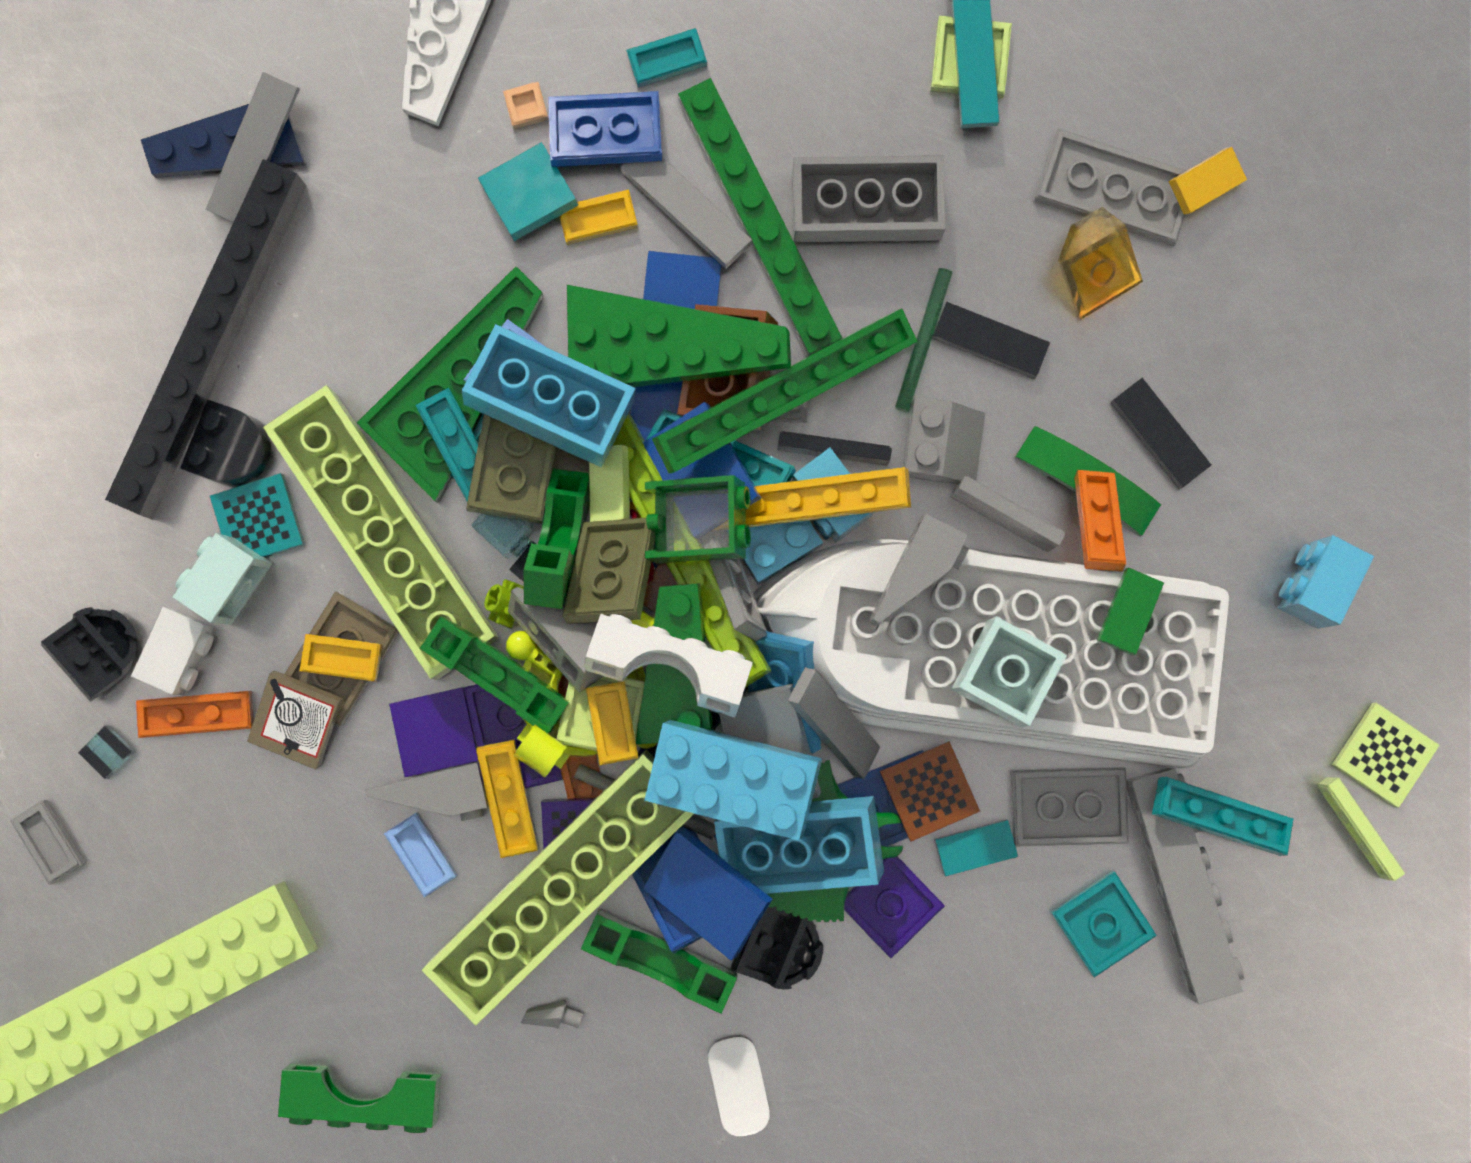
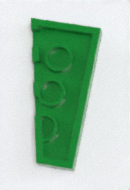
M700 583L659 587L653 626L666 630L672 637L682 640L693 638L706 644ZM648 664L636 744L658 743L662 724L669 720L713 731L712 711L697 706L696 693L690 680L681 671L672 666Z

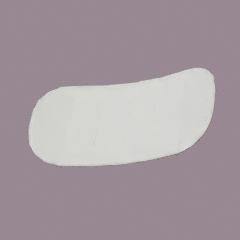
M733 1037L716 1042L709 1050L708 1063L724 1129L734 1136H746L762 1131L768 1124L770 1110L754 1044L743 1037Z

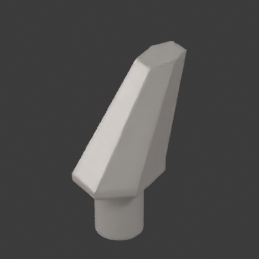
M564 1000L527 1009L521 1023L558 1029L561 1022L579 1028L583 1013L565 1008L567 1001Z

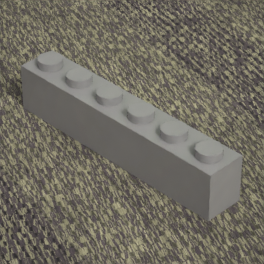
M1165 768L1127 779V791L1189 998L1197 1004H1202L1243 992L1240 980H1244V973L1238 958L1232 957L1229 943L1233 942V936L1227 921H1222L1219 914L1218 906L1222 905V900L1217 886L1214 883L1210 884L1206 870L1210 869L1211 865L1205 848L1199 847L1195 834L1199 830L1152 815L1159 777H1169L1186 783L1184 776L1181 773L1177 774L1176 768Z

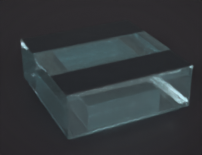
M105 725L78 753L104 779H109L135 751L109 725Z

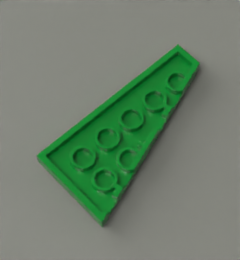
M518 267L510 271L356 422L436 503L451 477V471L415 405L449 388L472 431H474L483 413L464 405L462 389L466 383L463 381L476 363L495 324L502 327L508 319L523 331H526L543 297L542 291Z
M567 285L568 357L632 387L791 368L790 332L785 326Z

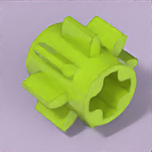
M504 579L502 586L499 584L493 585L487 592L484 601L485 609L491 612L488 620L510 629L513 627L514 622L518 623L508 612L511 590L516 587L524 589V586Z

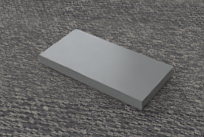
M1058 128L1034 200L1174 246L1177 243L1185 215L1168 181L1187 170Z

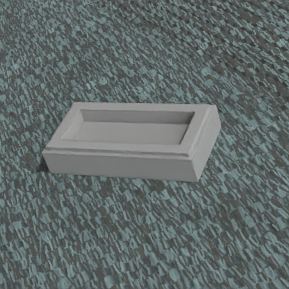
M47 800L38 802L10 820L49 885L56 883L86 864Z

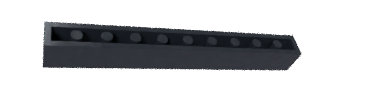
M265 159L262 160L105 498L106 501L153 520L203 412L207 399L210 397L307 185L297 173Z

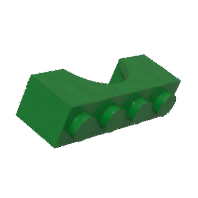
M553 468L546 492L540 538L538 544L531 543L524 567V604L563 609L582 523L586 522L590 508L589 473Z
M602 910L597 912L581 947V950L615 966L629 968L656 979L678 991L687 999L722 1014L738 978L737 972L685 948L673 954L665 939Z
M289 1064L282 1070L278 1117L289 1118V1123L295 1125L312 1124L313 1120L327 1121V1126L335 1128L350 1127L351 1122L366 1123L365 1128L369 1130H387L389 1125L404 1126L405 1132L425 1133L427 1128H433L438 1121L442 1074L403 1072L397 1078L390 1092L376 1099L362 1100L353 1098L340 1090L335 1084L328 1066Z

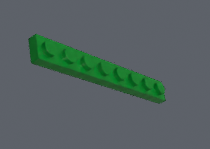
M709 78L678 93V99L747 235L752 239V245L808 356L842 339L843 337L712 79Z
M903 309L895 310L791 365V368L777 372L652 438V441L668 473H674L918 341Z

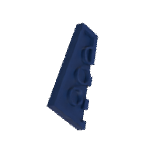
M249 104L141 139L151 174L155 178L198 175L208 171H222ZM289 115L270 162L279 166H306Z

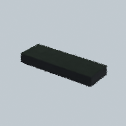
M946 302L932 336L933 339L1032 378L1037 377L1050 342L949 302Z
M1143 377L1111 401L1179 489L1186 486L1212 465Z
M785 431L780 432L777 451L819 456L828 448H831L841 460L888 466L892 448L887 445Z

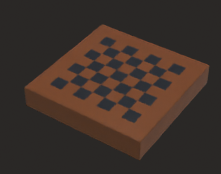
M950 741L879 771L910 842L980 812Z

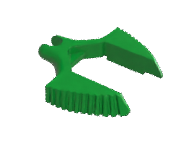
M826 760L825 763L821 762L817 778L821 794L818 798H813L812 802L847 799L848 797L841 792L834 778L830 760ZM876 812L878 829L886 824L901 823L899 816L895 813ZM881 845L883 860L898 857L903 851V845ZM849 887L768 893L767 895L773 899L768 907H777L776 910L778 911L784 910L787 914L792 913V916L797 917L799 915L801 919L808 918V921L816 920V922H821V920H824L825 923L829 922V920L836 922L839 919L841 922L844 921V906Z

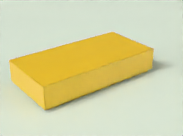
M1228 147L1168 182L1185 215L1194 212L1246 181L1247 178L1233 147Z
M629 189L577 202L578 206L559 216L567 245L638 228Z
M305 634L300 671L377 682L382 644Z
M625 681L586 688L599 766L638 759Z

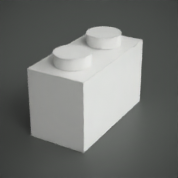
M162 607L131 677L172 695H183L185 690L189 691L196 681L198 671L195 668L200 657H204L212 646L214 636L211 633L214 627L175 609Z

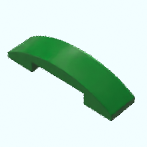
M1037 426L1033 427L1014 457L1044 477L1050 476L1075 493V476L1078 470L1115 473L1121 525L1140 537L1144 534L1161 506L1151 495L1105 463Z
M440 616L420 647L422 651L450 670H457L516 710L515 714L531 725L538 726L548 734L570 703L556 690L522 665L443 616Z

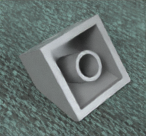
M915 397L910 408L903 467L908 469L909 478L950 484H959L965 476L976 480L985 413L951 401Z

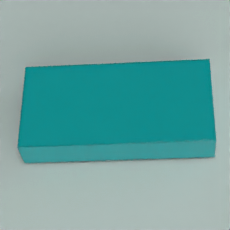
M696 28L626 50L638 88L707 66L706 56Z
M1007 819L934 839L945 877L1018 857Z

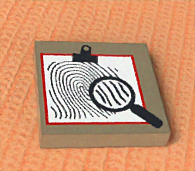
M274 670L269 673L247 742L316 770L321 766L343 698Z

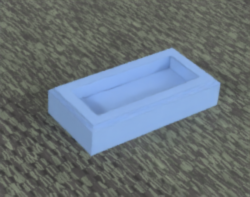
M418 812L384 833L423 897L428 896L458 876Z

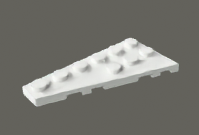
M410 0V24L407 33L408 52L402 109L405 114L439 126L491 0Z

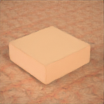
M539 82L503 91L513 129L549 120Z

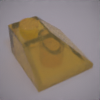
M1103 206L1071 225L1058 262L1076 315L1081 320L1139 285L1143 280L1126 225Z

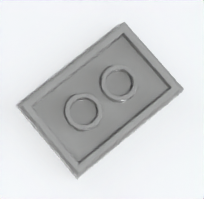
M965 476L950 496L1045 552L1058 547L1066 535L1062 529L969 476Z
M793 684L743 693L735 718L719 713L724 734L811 755L801 715L788 702L794 689ZM818 779L813 798H818L821 794Z
M1126 767L1011 770L1013 836L1016 847L1129 843Z

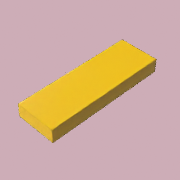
M515 739L480 746L476 750L500 858L538 851V843L520 762L514 756L517 750Z

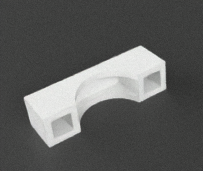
M600 614L586 654L584 670L622 682L632 671L648 664L669 665L681 671L690 680L696 693L697 706L735 718L753 662L745 660L742 654L735 651L725 650L720 652L707 648L708 646L704 642L697 639L687 638L682 640L672 637L669 632L659 627L649 626L644 628L634 625L630 619L621 615L612 614L609 617Z

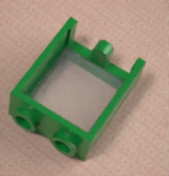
M734 475L645 482V490L655 495V514H648L646 517L647 528L655 532V550L645 551V559L656 564L735 558L746 559V548H749L751 544V532L749 525L746 524V509L750 508L751 497L745 482Z

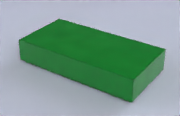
M1129 567L1126 568L1097 641L1132 656L1136 655L1164 582Z

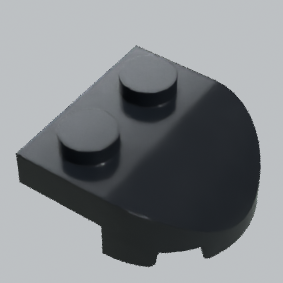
M207 399L180 469L232 488L241 486V483L251 477H259L267 466L271 454V443L266 439L263 429L265 425L244 412Z
M88 607L75 612L73 619L42 640L41 646L91 702L120 681L130 671L136 656L137 637L130 621L118 611Z
M768 907L742 950L734 958L730 968L737 973L768 983L776 989H792V985L803 979L809 980L815 974L822 960L823 943L819 940L816 930L817 926L812 921H808V918L801 919L799 915L795 917L792 916V913H785L784 910H776L777 907Z

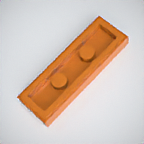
M1078 470L1075 476V487L1085 569L1123 572L1126 566V556L1115 473Z
M252 691L136 700L138 738L251 729L254 722Z

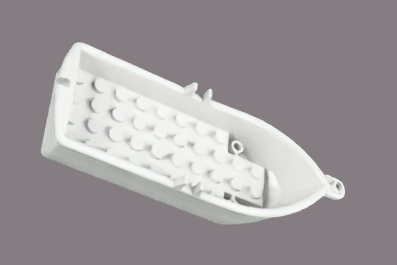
M873 539L836 545L810 554L785 567L753 592L767 632L814 641V669L817 670L860 723L884 728L951 736L956 739H973L985 741V743L1009 744L1177 768L1193 766L1200 757L1210 752L1214 746L1229 605L1228 592L1218 586H1212L1201 581L1145 574L1164 582L1137 654L1133 656L1097 641L1124 570L1119 572L1085 569L1084 565L969 549L959 569L952 567L951 571L881 623L874 626L868 623L908 540ZM996 616L1067 655L1030 726L1018 727L951 690L987 620Z

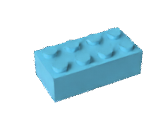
M495 324L462 389L464 405L602 468L634 403L636 388Z
M669 720L662 724L644 801L799 841L805 832L822 758Z
M874 796L813 801L804 835L799 841L717 819L714 821L719 856L766 894L878 885L884 873Z

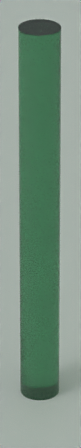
M938 269L918 332V342L914 345L895 405L897 410L909 412L953 274L948 269Z

